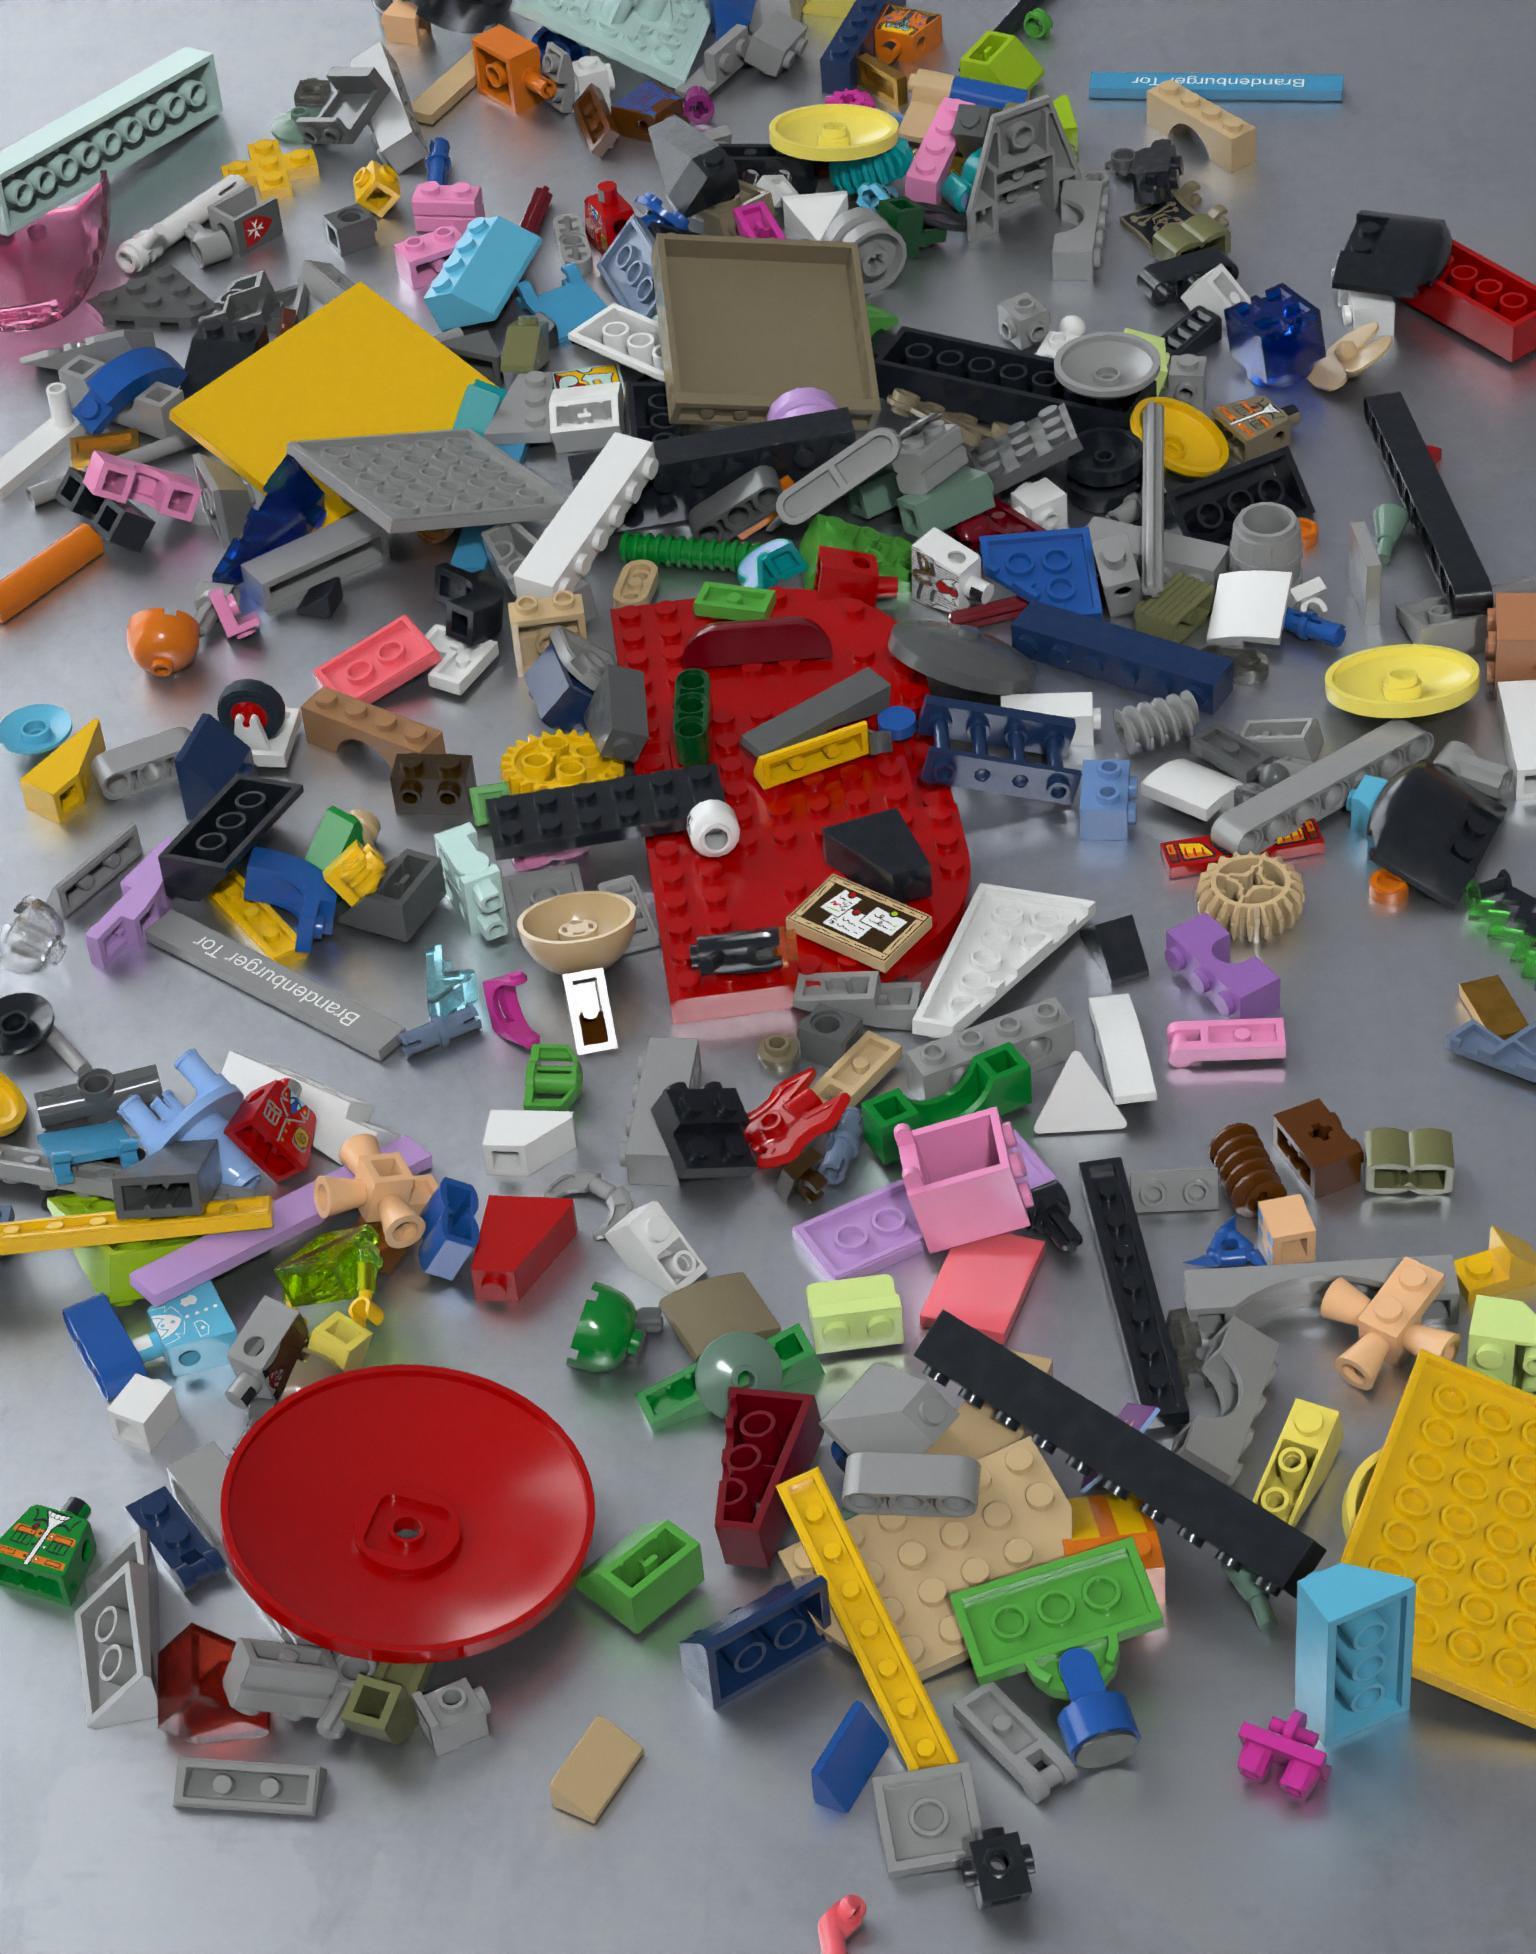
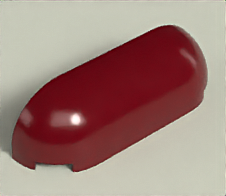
M790 616L717 622L705 625L695 631L687 641L683 651L682 664L683 669L825 658L833 657V652L828 635L817 623L804 617Z

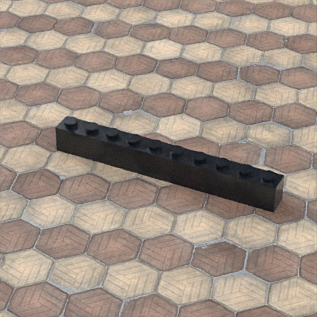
M944 1309L914 1353L916 1358L927 1365L922 1373L944 1387L947 1386L950 1380L962 1388L957 1395L980 1410L985 1403L989 1404L997 1410L993 1418L1011 1430L1017 1432L1021 1425L1033 1432L1031 1435L1032 1442L1049 1454L1053 1455L1056 1448L1068 1454L1069 1457L1065 1463L1085 1477L1089 1478L1094 1471L1106 1478L1102 1487L1126 1502L1130 1494L1143 1502L1139 1510L1161 1525L1165 1523L1167 1518L1177 1523L1181 1527L1176 1534L1197 1548L1201 1549L1205 1542L1215 1547L1219 1551L1214 1558L1235 1572L1239 1573L1242 1567L1245 1566L1257 1574L1253 1583L1276 1598L1283 1590L1297 1599V1581L1312 1573L1327 1551L1314 1539Z

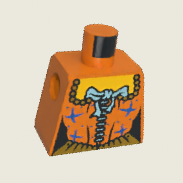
M889 4L875 26L876 55L886 64H890L894 60L907 63L918 62L943 42L941 14Z

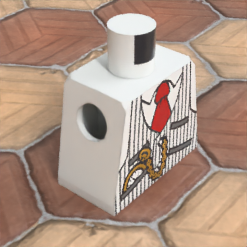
M935 527L912 545L913 601L951 612L967 608L975 601L986 604L991 600L994 594V585L981 579V558L977 553Z

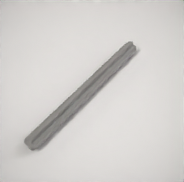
M1150 401L1147 403V407L1143 409L1142 593L1144 595H1151L1152 598H1157L1160 596V592L1164 590V406Z

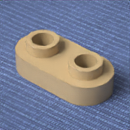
M634 560L622 568L612 593L614 608L651 603L659 583L658 567L654 562Z

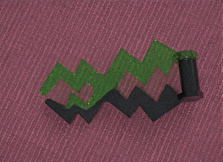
M1506 869L1500 870L1497 878L1477 884L1474 879L1470 880L1465 888L1466 903L1470 907L1468 920L1492 923L1487 934V940L1514 943L1516 947L1510 957V963H1525L1521 978L1535 980L1536 952L1530 950L1532 947H1536V913L1533 912L1536 908V898L1513 887L1511 877ZM1499 894L1502 898L1501 904L1519 906L1513 923L1526 924L1527 927L1524 930L1507 928L1506 925L1511 912L1493 910L1496 901L1483 899Z

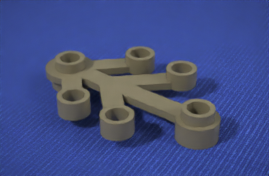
M894 388L893 394L888 395L886 400L887 403L892 405V412L904 417H910L911 414H914L920 418H925L933 412L943 413L942 417L938 420L943 421L944 424H957L960 426L964 440L963 443L973 447H979L983 435L995 439L1007 433L1006 431L1010 427V425L1002 422H993L991 429L977 425L978 419L974 416L961 412H945L943 406L928 401L920 402V396L899 388Z

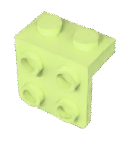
M881 1274L818 1282L807 1286L806 1295L816 1354L904 1343L902 1306L900 1295L895 1292L892 1276Z

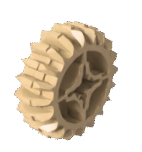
M1251 850L1247 855H1240L1234 851L1232 858L1220 856L1218 863H1208L1207 870L1200 873L1198 889H1196V902H1198V912L1200 914L1204 912L1209 914L1232 935L1233 941L1239 937L1248 938L1249 942L1256 937H1261L1267 941L1270 934L1282 936L1284 929H1293L1295 921L1301 919L1303 903H1305V890L1303 889L1304 884L1301 879V873L1294 870L1292 863L1284 864L1282 856L1269 858L1267 851L1262 855H1254Z

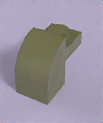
M379 1662L373 1678L359 1674L341 1716L346 1727L351 1732L398 1745L406 1741L418 1724L412 1694L420 1690L423 1694L434 1663L394 1664Z

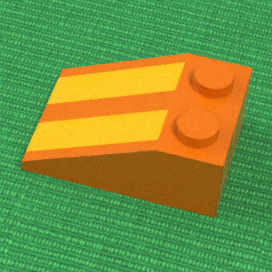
M1112 1493L1069 1498L1068 1501L1073 1510L1072 1539H1062L1065 1558L1133 1537L1158 1604H1165V1564L1155 1523L1152 1518L1139 1510L1143 1502L1131 1494L1126 1502Z

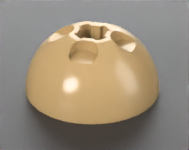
M604 891L571 892L547 898L530 906L519 916L517 929L521 942L529 955L538 964L553 973L564 975L601 967L605 970L621 958L632 941L636 927V907L631 900L616 893Z

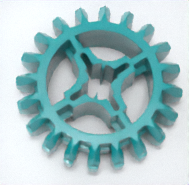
M899 138L894 147L879 155L858 160L830 162L828 169L831 184L834 186L835 191H847V194H854L864 182L869 184L877 182L884 185L893 183L907 174L914 159L911 146L909 147L907 139Z

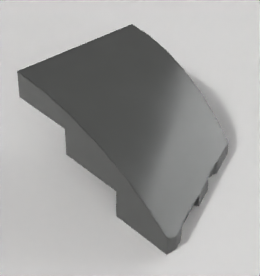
M262 270L235 279L226 288V291L215 300V310L210 315L201 316L198 319V323L200 325L203 320L210 319L238 323L247 321L253 324L266 325L268 333L277 332L283 307L296 310L295 325L304 320L310 292L305 282L275 292L265 271Z

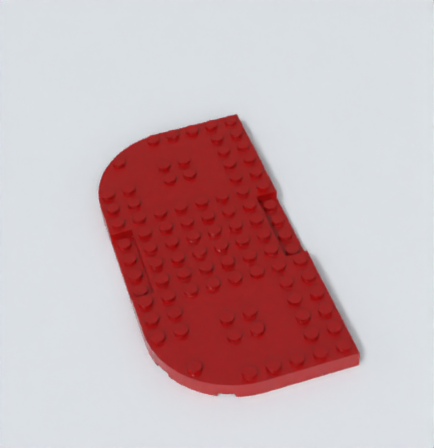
M780 586L768 588L769 590L776 591V604L769 618L799 616L814 621L828 635L833 657L698 668L705 670L709 674L713 704L711 758L706 764H717L725 802L735 811L740 827V838L735 848L727 855L707 857L700 854L692 846L687 830L644 837L673 1025L796 1009L793 999L799 973L812 975L814 973L879 971L786 929V918L832 874L859 884L828 865L824 860L822 828L897 808L931 864L932 895L903 904L932 916V928L886 973L879 971L881 983H889L902 976L909 980L938 960L946 952L970 904L972 897L970 858L957 803H954L951 787L923 782L920 779L929 746L935 747L934 736L917 734L916 728V732L911 737L901 741H892L893 752L891 753L882 752L878 755H870L869 747V754L765 790L754 777L753 770L758 758L740 744L741 735L867 667H870L891 684L889 707L904 706L910 708L916 715L917 724L925 694L930 695L926 675L902 663L889 650V637L892 627L897 622L879 609L864 603L860 599L846 597L817 600L818 590L783 588ZM696 598L676 601L665 600L653 604L627 605L622 608L610 609L618 666L644 671L649 737L637 762H633L635 775L653 773L659 770L666 771L685 768L678 763L676 758L673 731L675 681L677 675L686 670L683 669L682 664L685 645L691 635L705 625L735 621L695 615L694 602ZM879 714L828 729L826 733L864 720L870 730L878 731L877 717ZM778 926L780 946H777V950H781L783 968H774L767 972L701 976L700 969L692 970L689 945H696L698 936ZM806 980L805 982L806 987L821 986V981Z

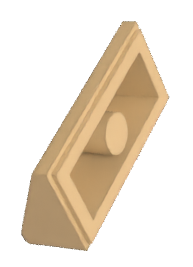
M597 1715L550 1783L552 1806L595 1824L643 1754V1747L608 1719Z

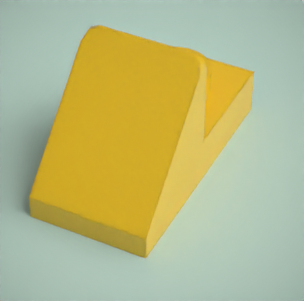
M1491 1226L1489 1250L1454 1260L1459 1291L1467 1304L1475 1302L1476 1295L1492 1297L1536 1283V1253L1530 1244L1496 1226Z

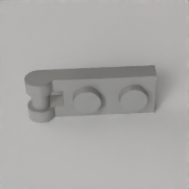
M994 1682L980 1686L953 1704L954 1717L1021 1784L1025 1794L1032 1802L1039 1803L1050 1795L1052 1787L1058 1783L1064 1786L1077 1777V1770L1072 1760ZM1042 1760L1048 1767L1038 1772L1033 1765Z

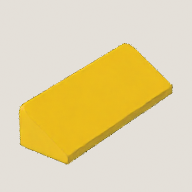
M864 720L759 756L753 770L754 777L765 790L869 754L867 723Z

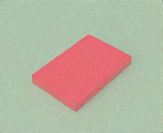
M405 614L312 672L322 687H328L372 704L437 664L442 659L437 649Z
M1003 1233L950 1248L920 1313V1326L931 1328L944 1309L995 1342L1005 1345L1045 1254V1241Z

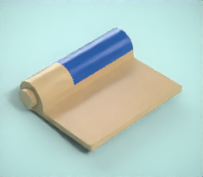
M919 68L917 73H911L909 78L908 92L912 93V100L899 126V137L907 139V141L922 143L944 97L960 99L975 105L1004 108L1009 102L1024 103L1029 101L1030 90Z

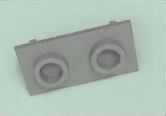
M1217 1167L1130 1171V1192L1136 1213L1219 1209Z

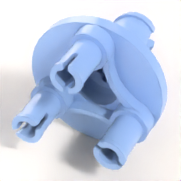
M195 1048L189 1049L182 1054L174 1064V1067L197 1090V1098L186 1108L173 1095L174 1093L170 1089L161 1093L164 1097L163 1102L159 1097H156L150 1105V1108L162 1120H159L138 1094L129 1097L120 1105L117 1113L140 1136L139 1142L148 1152L146 1157L175 1141L218 1139L223 1178L221 1183L253 1189L260 1181L261 1177L258 1168L254 1167L247 1155L223 1133L226 1125L243 1102L244 1094L235 1084H230L221 1073L216 1074L201 1058Z

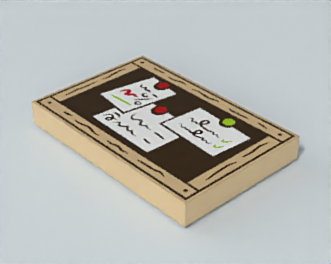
M832 874L786 918L787 930L883 973H886L932 928V916L836 874Z

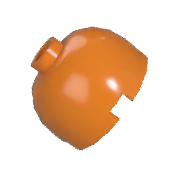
M152 608L132 615L129 620V626H127L128 653L137 666L155 676L166 677L187 668L192 663L198 653L200 625L194 617L185 612L177 610L176 616L164 614L165 608Z

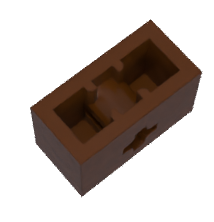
M1319 1098L1273 1115V1146L1314 1199L1360 1183L1361 1163L1364 1162L1362 1147L1356 1139L1349 1137L1342 1128L1337 1114L1330 1112Z

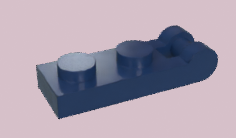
M165 1486L125 1506L128 1520L136 1530L140 1528L147 1531L153 1553L184 1593L198 1586L197 1581L208 1575L214 1578L226 1571L225 1563L215 1547H211Z

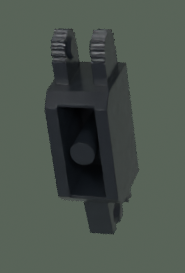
M1163 138L1155 140L1151 147L1142 148L1135 152L1130 169V178L1132 179L1134 189V203L1140 205L1151 203L1154 205L1173 200L1175 190L1180 188V176L1184 174L1182 156H1177L1175 145H1171V140Z

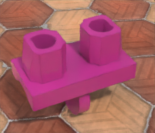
M1293 1711L1288 1721L1273 1716L1268 1730L1243 1722L1238 1733L1243 1745L1237 1765L1240 1774L1257 1782H1264L1272 1762L1283 1765L1287 1768L1280 1782L1281 1789L1303 1800L1308 1798L1318 1780L1327 1782L1332 1768L1326 1765L1327 1754L1314 1749L1318 1743L1319 1734L1305 1729L1307 1714L1301 1711Z

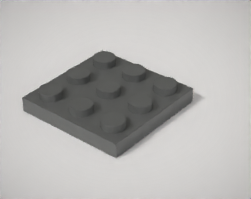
M1063 403L1059 406L1051 405L1039 412L1038 417L1026 423L1025 421H1020L1013 424L1007 429V433L995 439L991 437L982 440L979 447H975L974 450L970 451L975 469L988 473L994 485V496L1080 452L1084 448L1071 415Z

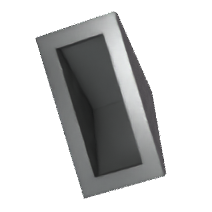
M488 330L441 341L444 346L495 385L502 386L505 383L503 372H501V354Z

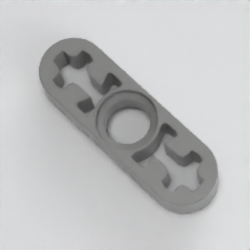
M573 213L557 216L553 220V228L562 265L574 262L582 276L590 274L593 271V259L582 218Z

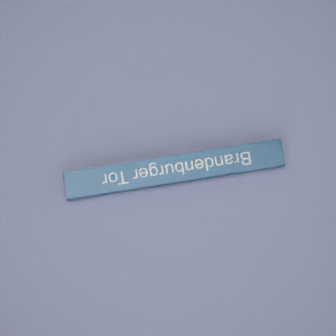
M1091 72L1089 98L1147 99V90L1171 79L1206 100L1342 101L1344 75Z

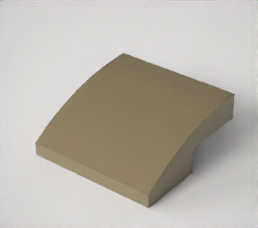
M744 1272L716 1276L688 1285L660 1299L658 1305L695 1363L698 1362L704 1349L714 1339L723 1334L745 1331L756 1334L766 1340L781 1331L780 1325Z

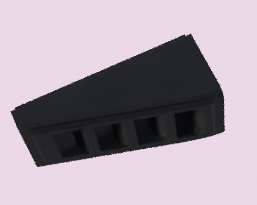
M1199 305L1167 330L1161 337L1165 338L1166 352L1170 353L1168 365L1171 363L1172 355H1194L1221 340V317Z

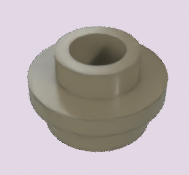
M773 1034L764 1038L758 1044V1058L764 1067L770 1071H786L794 1065L799 1055L798 1043L788 1035Z

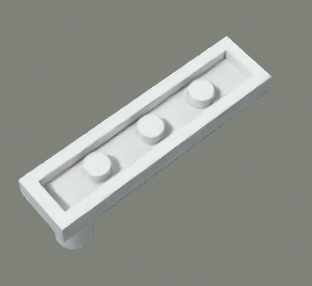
M52 383L46 388L52 417L0 458V500L8 497L69 447L70 438L80 437L88 431L71 413L67 387L64 383Z

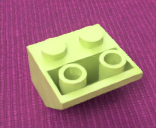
M1476 1295L1469 1331L1467 1368L1536 1396V1314L1523 1301Z

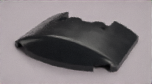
M1360 210L1356 215V224L1344 251L1340 250L1332 280V288L1412 299L1419 296V289L1417 287L1423 284L1432 287L1441 278L1449 265L1452 253V237L1446 222L1443 219Z
M1428 759L1420 760L1418 763L1408 765L1397 772L1377 796L1372 806L1367 826V836H1373L1376 847L1371 848L1368 852L1370 860L1451 910H1454L1476 874L1477 867L1492 838L1504 820L1507 808Z

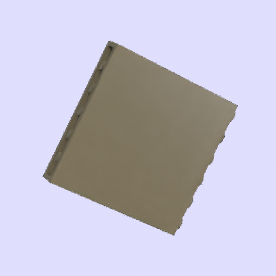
M656 234L651 252V262L670 424L742 426L765 422L772 403L782 394L796 388L813 387L826 391L835 398L839 408L848 407L854 430H874L881 412L858 243L813 241L809 239H777L773 237L710 236L707 234Z

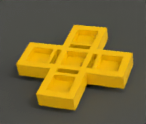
M262 139L253 144H247L250 161L238 160L228 165L220 166L223 179L228 175L238 174L245 179L247 185L250 184L253 187H258L262 202L271 197L277 200L293 197L290 181L319 175L313 149H296L291 153L282 154L278 139Z

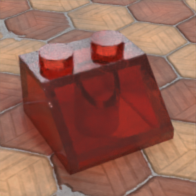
M191 1622L158 1652V1729L195 1745L265 1737L270 1732V1712L260 1711L259 1714L254 1716L238 1712L235 1708H231L222 1686V1679L229 1662L232 1661V1653L237 1642Z

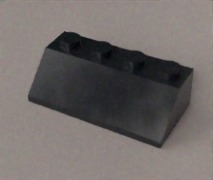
M1285 446L1164 493V532L1230 546L1234 520L1242 509L1251 504L1260 502L1282 504L1290 508L1297 518L1306 517L1316 511L1290 448Z
M236 773L158 856L166 896L200 902L304 792L303 785Z

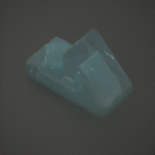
M442 945L425 947L427 1004L430 1018L439 1015L441 1018L474 1004L479 998L474 969L453 971L452 961H444Z

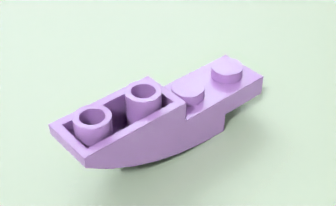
M166 837L120 882L123 897L85 934L93 965L105 969L128 945L141 950L148 942L144 930L170 910L175 897L166 896L158 856L173 839Z

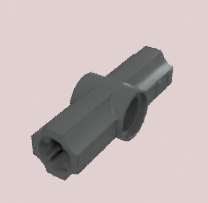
M156 1064L117 1074H112L107 1069L102 1068L91 1069L83 1073L75 1084L34 1093L42 1128L85 1117L90 1122L98 1124L112 1121L119 1115L117 1110L120 1105L135 1094H138L144 1103L152 1102L156 1097L164 1099L161 1095L163 1091Z

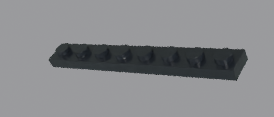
M1121 1157L1079 1162V1177L1137 1403L1155 1406L1160 1409L1147 1429L1188 1424L1190 1422L1189 1407Z

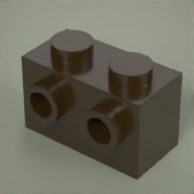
M397 753L390 776L396 813L471 815L472 804L469 788L477 787L472 755Z

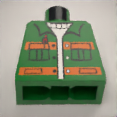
M69 1497L60 1511L38 1504L30 1506L0 1538V1585L71 1607L96 1554V1542L91 1524L87 1521L91 1514L89 1505L80 1498Z

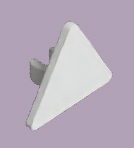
M1073 1051L1040 1111L1033 1128L1038 1134L1112 1130L1125 1128L1127 1121L1080 1051Z

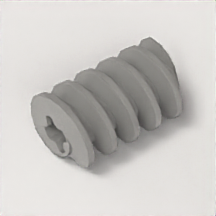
M1188 690L1182 691L1180 696L1174 693L1170 694L1165 700L1160 697L1155 698L1151 704L1146 701L1141 702L1137 705V708L1129 705L1124 707L1122 712L1118 709L1113 710L1116 733L1130 755L1136 754V742H1140L1144 751L1150 750L1151 738H1154L1159 747L1165 746L1166 734H1168L1173 743L1179 742L1180 730L1183 731L1185 737L1189 740L1194 735L1193 727L1199 725L1200 722L1198 705L1194 696Z

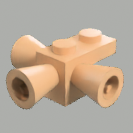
M358 1134L349 1138L340 1148L339 1159L355 1175V1178L318 1176L314 1184V1202L318 1214L321 1218L325 1219L358 1208L366 1223L381 1222L385 1241L390 1247L405 1248L416 1243L422 1237L426 1228L425 1221L419 1215L439 1186L432 1174L413 1176L400 1152L381 1154L378 1140L371 1134Z
M1405 1256L1372 1300L1343 1277L1337 1278L1330 1285L1321 1304V1316L1326 1319L1357 1326L1359 1330L1360 1340L1334 1361L1337 1372L1345 1381L1356 1388L1370 1390L1384 1362L1400 1369L1410 1354L1417 1358L1420 1349L1454 1362L1460 1348V1334L1422 1325V1315L1445 1286V1274Z

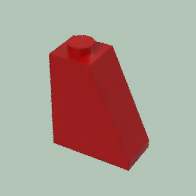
M488 1196L479 1241L471 1266L476 1300L519 1302L577 1235L578 1226L573 1198Z

